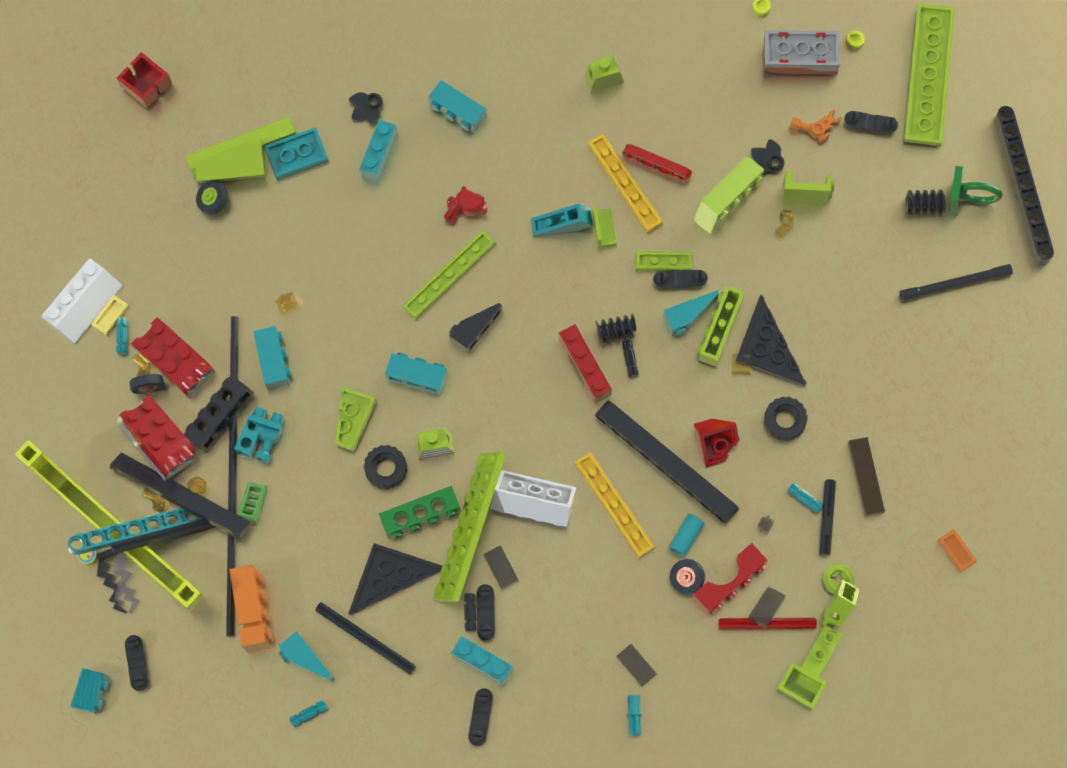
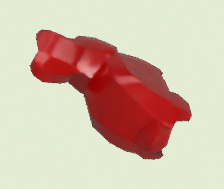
M463 186L456 197L450 196L448 198V210L444 215V219L449 221L450 224H455L457 214L460 211L467 216L487 213L488 209L484 197L467 190Z

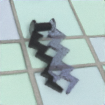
M111 548L96 553L99 561L97 577L105 578L103 585L114 589L109 599L110 602L115 603L113 609L127 613L125 609L120 607L125 601L117 598L120 592L126 593L123 599L132 602L129 613H132L140 600L131 597L136 590L125 586L132 573L122 568L129 559L120 553L113 554ZM113 555L116 557L112 562L118 564L112 572L122 575L117 584L111 582L115 575L104 572L109 563H105L103 560Z

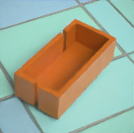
M254 565L229 569L237 621L239 626L243 625V628L239 629L242 648L248 653L271 648L270 643L273 642V635L267 626V623H270L268 611L264 608V604H267L265 592L261 589V585H264L262 573Z

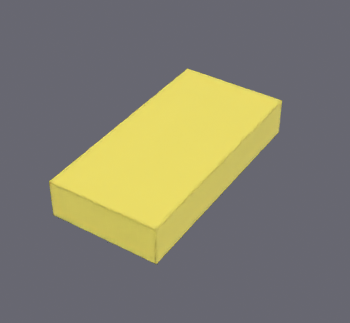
M113 295L91 323L92 327L108 336L117 324V319L121 318L130 306Z

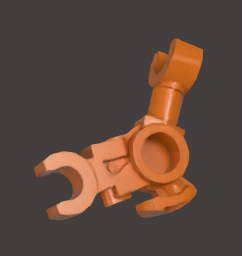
M834 109L829 112L827 117L824 116L819 121L812 122L811 124L804 123L801 119L793 117L789 129L809 131L808 134L818 138V142L821 143L829 138L830 132L827 131L831 130L833 125L839 124L842 117L834 119L832 117L835 113Z

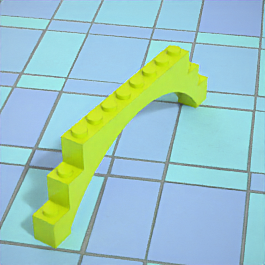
M29 440L15 453L24 464L97 529L120 524L115 517ZM113 531L110 533V536L113 539H118L121 537V534L118 531ZM147 546L124 552L189 611L192 612L204 598L193 585Z

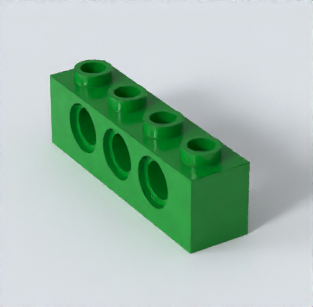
M451 485L381 512L379 516L388 539H397L402 537L405 532L420 530L423 525H434L440 522L439 519L455 517L461 509ZM437 503L444 505L441 511L434 510V506ZM424 510L426 514L422 518H417L415 516L416 512ZM401 517L408 519L404 525H399L397 521Z

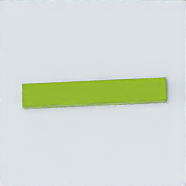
M286 117L191 153L185 157L192 172L196 162L253 139L261 138L263 148L265 145L293 136L296 132L290 117Z
M484 230L480 231L402 305V308L414 320H417L494 247L496 242Z

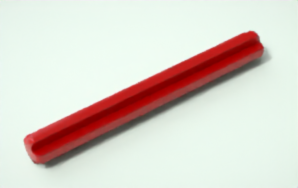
M815 617L720 618L718 620V627L720 630L815 629L817 627V619Z

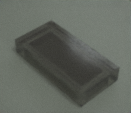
M501 545L483 554L501 590L519 581Z
M768 586L750 613L749 620L766 628L785 600L786 595Z
M632 644L616 656L641 687L657 675Z

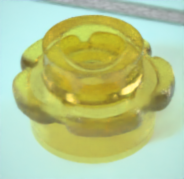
M193 477L187 483V486L193 493L203 494L206 482L200 477Z

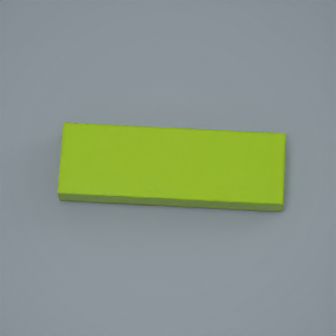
M636 251V271L692 270V252Z

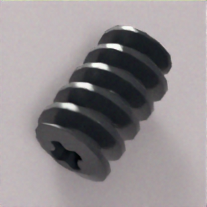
M941 189L937 191V194L935 190H931L929 194L927 190H923L922 194L919 190H916L914 194L912 190H908L905 197V212L907 214L909 208H911L912 213L915 214L916 208H919L920 214H922L924 208H926L927 212L930 213L931 209L934 208L935 213H938L939 208H941L942 212L945 213V195Z
M631 313L630 319L627 315H624L623 321L619 316L616 317L615 322L612 318H609L608 324L602 319L600 326L595 321L598 337L602 344H605V338L612 342L613 336H615L617 341H620V335L627 339L628 333H630L632 338H634L635 332H637L633 313Z

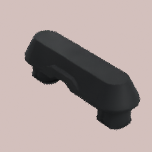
M849 111L844 117L847 125L866 131L892 133L898 128V122L894 117L871 115L858 111Z
M703 270L658 271L653 276V282L656 286L671 288L702 286L708 280L707 273Z
M483 584L478 587L476 592L477 634L480 639L488 641L495 635L494 590L490 585Z
M131 635L125 640L130 684L134 690L142 691L148 685L146 658L141 638L137 635Z
M486 688L478 690L474 699L468 734L469 742L474 746L482 745L487 736L493 695Z

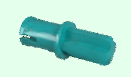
M629 695L627 696L628 713L626 714L629 717V734L631 736H639L641 734L640 717L642 716V713H640V696Z

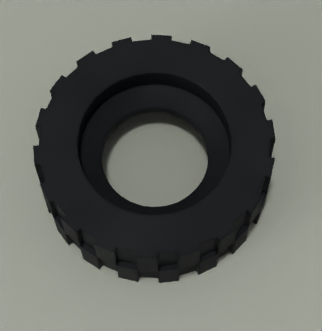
M789 396L774 399L768 405L764 415V426H766L767 432L772 437L777 438V440L787 441L798 438L803 433L808 419L806 408L803 407L804 405L797 399ZM782 410H789L795 416V423L789 428L779 426L776 421L777 414Z
M380 445L377 448H373L368 453V456L365 457L364 472L373 486L385 490L393 489L405 479L407 462L402 452L396 447ZM383 458H389L395 463V470L389 476H381L376 470L378 461Z

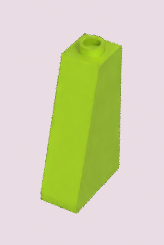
M261 138L253 139L196 162L195 168H192L193 179H197L198 184H204L208 181L225 182L265 178Z

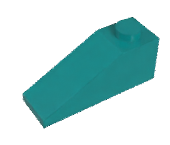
M581 203L531 218L533 236L535 237L575 232L593 227L591 209Z
M718 290L664 309V318L671 335L677 334V336L687 333L718 300Z
M297 631L278 645L281 650L279 655L285 662L289 660L293 665L330 682L335 680Z

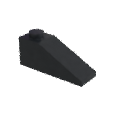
M497 303L460 321L458 325L455 324L449 331L450 342L469 354L503 311L502 305Z

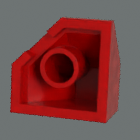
M711 418L693 424L705 466L708 467L725 462L729 456V451L740 440L736 423Z

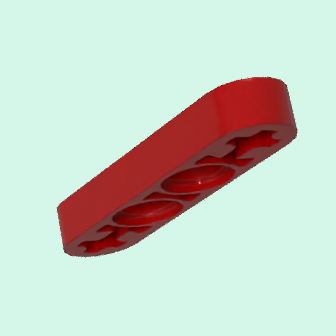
M626 144L622 152L630 160L683 182H688L692 175V171L689 168L632 144Z

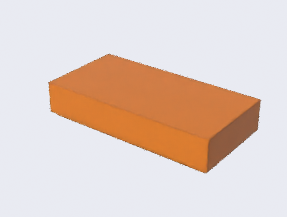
M955 529L937 540L960 573L977 562Z

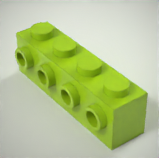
M726 286L725 291L720 293L717 300L720 304L718 309L714 308L710 318L713 320L711 326L707 325L704 333L706 337L705 342L700 343L697 350L699 361L717 367L745 292Z

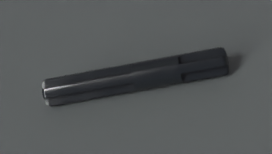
M833 479L825 480L819 548V554L824 556L831 554L836 481Z

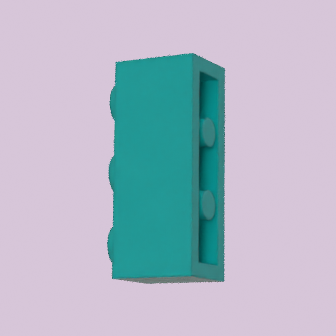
M442 80L439 81L428 96L430 107L433 110L443 112L449 120L457 121L467 131L471 130L475 133L487 116L485 107Z
M378 120L359 168L361 177L376 182L380 181L398 135L395 124Z
M276 326L253 331L266 388L272 389L290 384L289 378L292 375L289 366L286 367L285 360H288L286 350L281 347V342H284L282 332L278 331Z
M398 352L397 354H391L385 376L390 381L442 394L448 372L443 364L426 363V360L422 358L412 359L408 358V355Z
M463 636L460 637L451 652L454 658L502 686L505 685L514 670L511 664Z

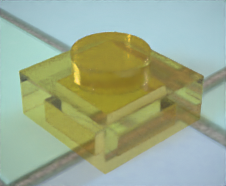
M292 292L280 295L278 300L275 301L281 313L298 304Z

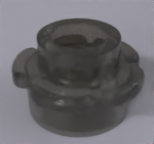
M770 515L766 518L762 517L758 524L760 532L768 534L774 524V520L770 518Z

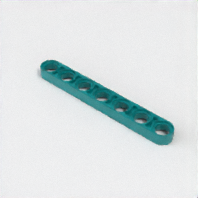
M180 508L73 535L68 540V550L74 555H80L111 547V544L114 542L197 521L200 518L196 517L194 520H190L186 517L188 511ZM169 517L177 518L178 522L174 525L167 522ZM151 521H155L159 524V527L151 529L148 524ZM132 526H137L140 529V532L138 534H132L130 533L129 528ZM113 531H118L121 534V537L118 539L111 538L110 533ZM93 536H99L102 541L99 544H94L90 539ZM73 541H80L83 546L79 549H74L71 543Z

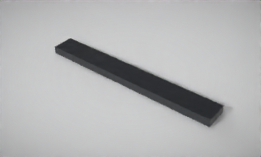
M122 452L110 464L111 470L238 539L250 527L249 521L170 478L164 481L157 471Z

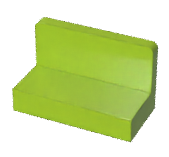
M592 206L598 248L617 246L611 208L597 210L596 206Z

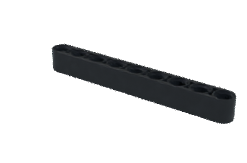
M1002 106L999 108L994 119L1033 260L1037 265L1045 266L1054 255L1053 245L1014 110L1009 106ZM1000 115H1005L1008 119H1003ZM1005 132H1010L1013 136H1008ZM1010 149H1015L1018 153H1012ZM1015 166H1020L1023 170L1019 171ZM1020 183H1025L1028 187L1024 188ZM1025 200L1031 201L1033 205L1026 204ZM1030 217L1037 219L1038 222H1032ZM1035 235H1040L1043 240L1036 239ZM1040 252L1046 253L1048 257H1042Z
M607 400L595 413L596 418L721 522L727 524L739 511V507L614 403Z

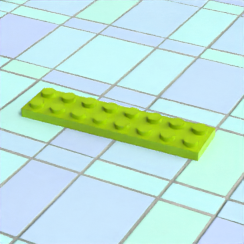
M927 4L917 5L904 142L942 145L954 7Z
M500 451L481 453L476 461L477 467L471 477L469 491L464 498L465 504L459 514L457 528L452 535V544L447 550V559L441 569L439 583L435 587L434 600L459 602L504 463L505 453Z

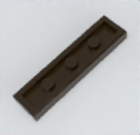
M868 437L849 440L848 445L865 516L885 513Z

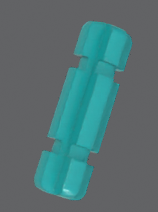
M118 318L116 325L118 326L116 329V353L118 355L127 354L128 321L126 318Z
M792 483L788 488L790 494L796 495L799 501L807 507L810 506L811 510L815 513H818L823 507L820 501L814 500L815 498L804 489H800V486L796 483Z
M321 700L315 703V706L311 705L300 711L298 715L291 716L289 720L292 726L297 727L302 721L306 722L317 716L319 712L323 713L326 711L327 706L325 702Z

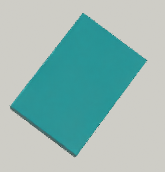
M316 127L264 146L276 180L329 162Z

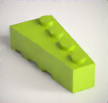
M746 156L700 202L694 221L711 234L727 215L738 206L740 201L749 195L754 185L757 187L761 183L764 169Z

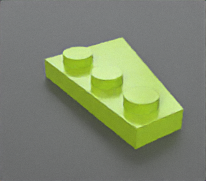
M341 386L342 395L341 402L339 403L340 413L339 421H337L335 444L354 452L377 400L374 397Z

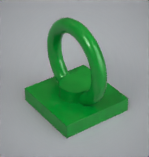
M955 166L950 215L958 216L960 200L975 204H992L1001 200L1003 196L1002 191L992 184L983 182L962 183L963 166ZM967 190H984L994 195L988 197L974 196L968 194Z

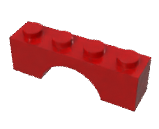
M576 324L558 332L563 348L575 363L594 403L611 396L612 388Z
M753 543L737 555L738 575L733 581L724 585H717L707 581L693 594L692 598L708 615L711 612L717 613L723 607L721 603L726 599L728 601L733 599L738 594L736 592L741 586L745 588L752 581L751 577L755 573L760 575L767 568L765 565L768 560Z

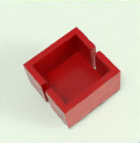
M141 52L130 63L135 75L127 66L116 79L121 88L148 108L158 98L157 93L162 94L172 81L166 71Z

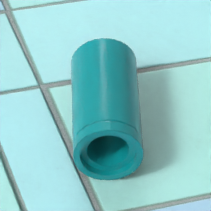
M688 513L668 548L674 553L685 557L703 528L704 521Z

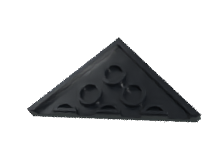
M760 295L736 362L805 387L807 382L804 380L794 356H792L782 332H780L763 295Z
M374 543L348 614L352 616L440 573L443 566Z

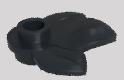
M359 92L348 99L350 103L356 106L352 113V120L363 121L367 118V121L372 124L380 117L379 109L383 105V99L379 94L370 93L367 95L366 93ZM372 101H377L375 105L371 104Z
M768 140L766 149H751L752 158L764 169L763 173L768 171L779 172L783 169L785 161L781 156V147L774 140ZM772 162H777L778 165L773 166Z

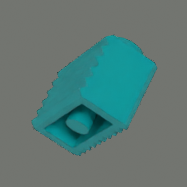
M82 668L70 707L97 714V711H100L103 706V691H107L109 687L108 675Z

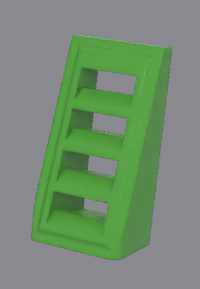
M250 482L247 484L237 515L249 521L250 525H257L267 486ZM251 491L259 492L260 495L252 494ZM249 498L257 500V502L249 501Z

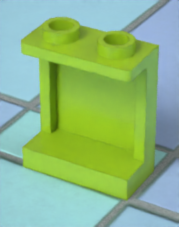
M786 171L782 188V203L827 205L829 198H832V193L834 192L835 180H831V174H827L825 184L793 182V172Z

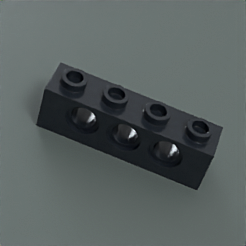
M231 374L230 377L223 381L222 387L218 392L211 396L210 402L206 407L199 411L198 417L194 422L187 426L184 435L197 447L207 452L254 392ZM232 394V398L227 401L228 395ZM220 409V413L215 416L216 410ZM208 424V428L202 431L204 425Z

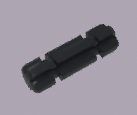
M625 340L622 342V347L625 350L624 356L626 366L628 367L629 377L638 376L639 371L636 366L637 362L632 340Z
M474 593L464 594V602H466L464 604V621H466L464 628L466 632L476 631V623H474L476 621V604H474L476 602V595Z

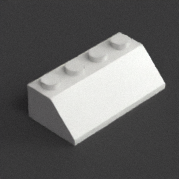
M89 258L41 317L47 324L76 344L113 295H117L123 285Z
M501 470L492 497L491 510L567 527L577 487Z

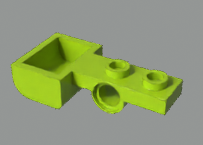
M825 625L802 667L792 662L777 690L813 710L827 685V682L820 679L819 676L843 634Z

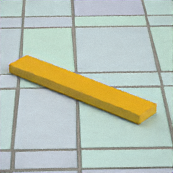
M601 134L587 143L588 147L646 233L663 225V221L605 135Z
M589 452L575 461L574 464L638 559L655 549V546L593 454Z

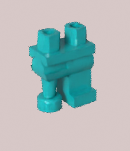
M256 407L253 414L248 415L234 448L236 453L251 459L255 456L257 460L269 463L271 458L269 451L273 444L278 443L284 431L282 427L283 415L273 412L271 420L265 419L267 410ZM259 440L264 441L262 449L255 452Z

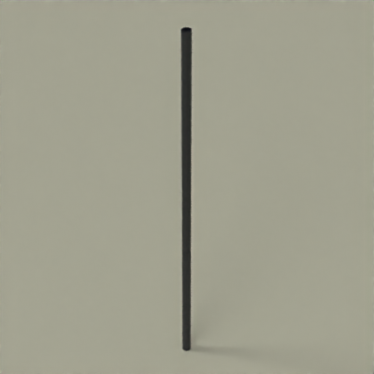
M232 316L230 375L232 374L238 379V317ZM237 414L229 423L228 510L236 514L237 453L234 448L237 444ZM228 534L226 637H234V595L229 569L235 568V537Z

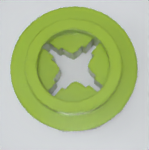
M834 564L826 569L823 575V585L828 592L834 594L837 589L836 581L831 578H836L839 572H841V579L854 586L855 577L849 567L843 564Z

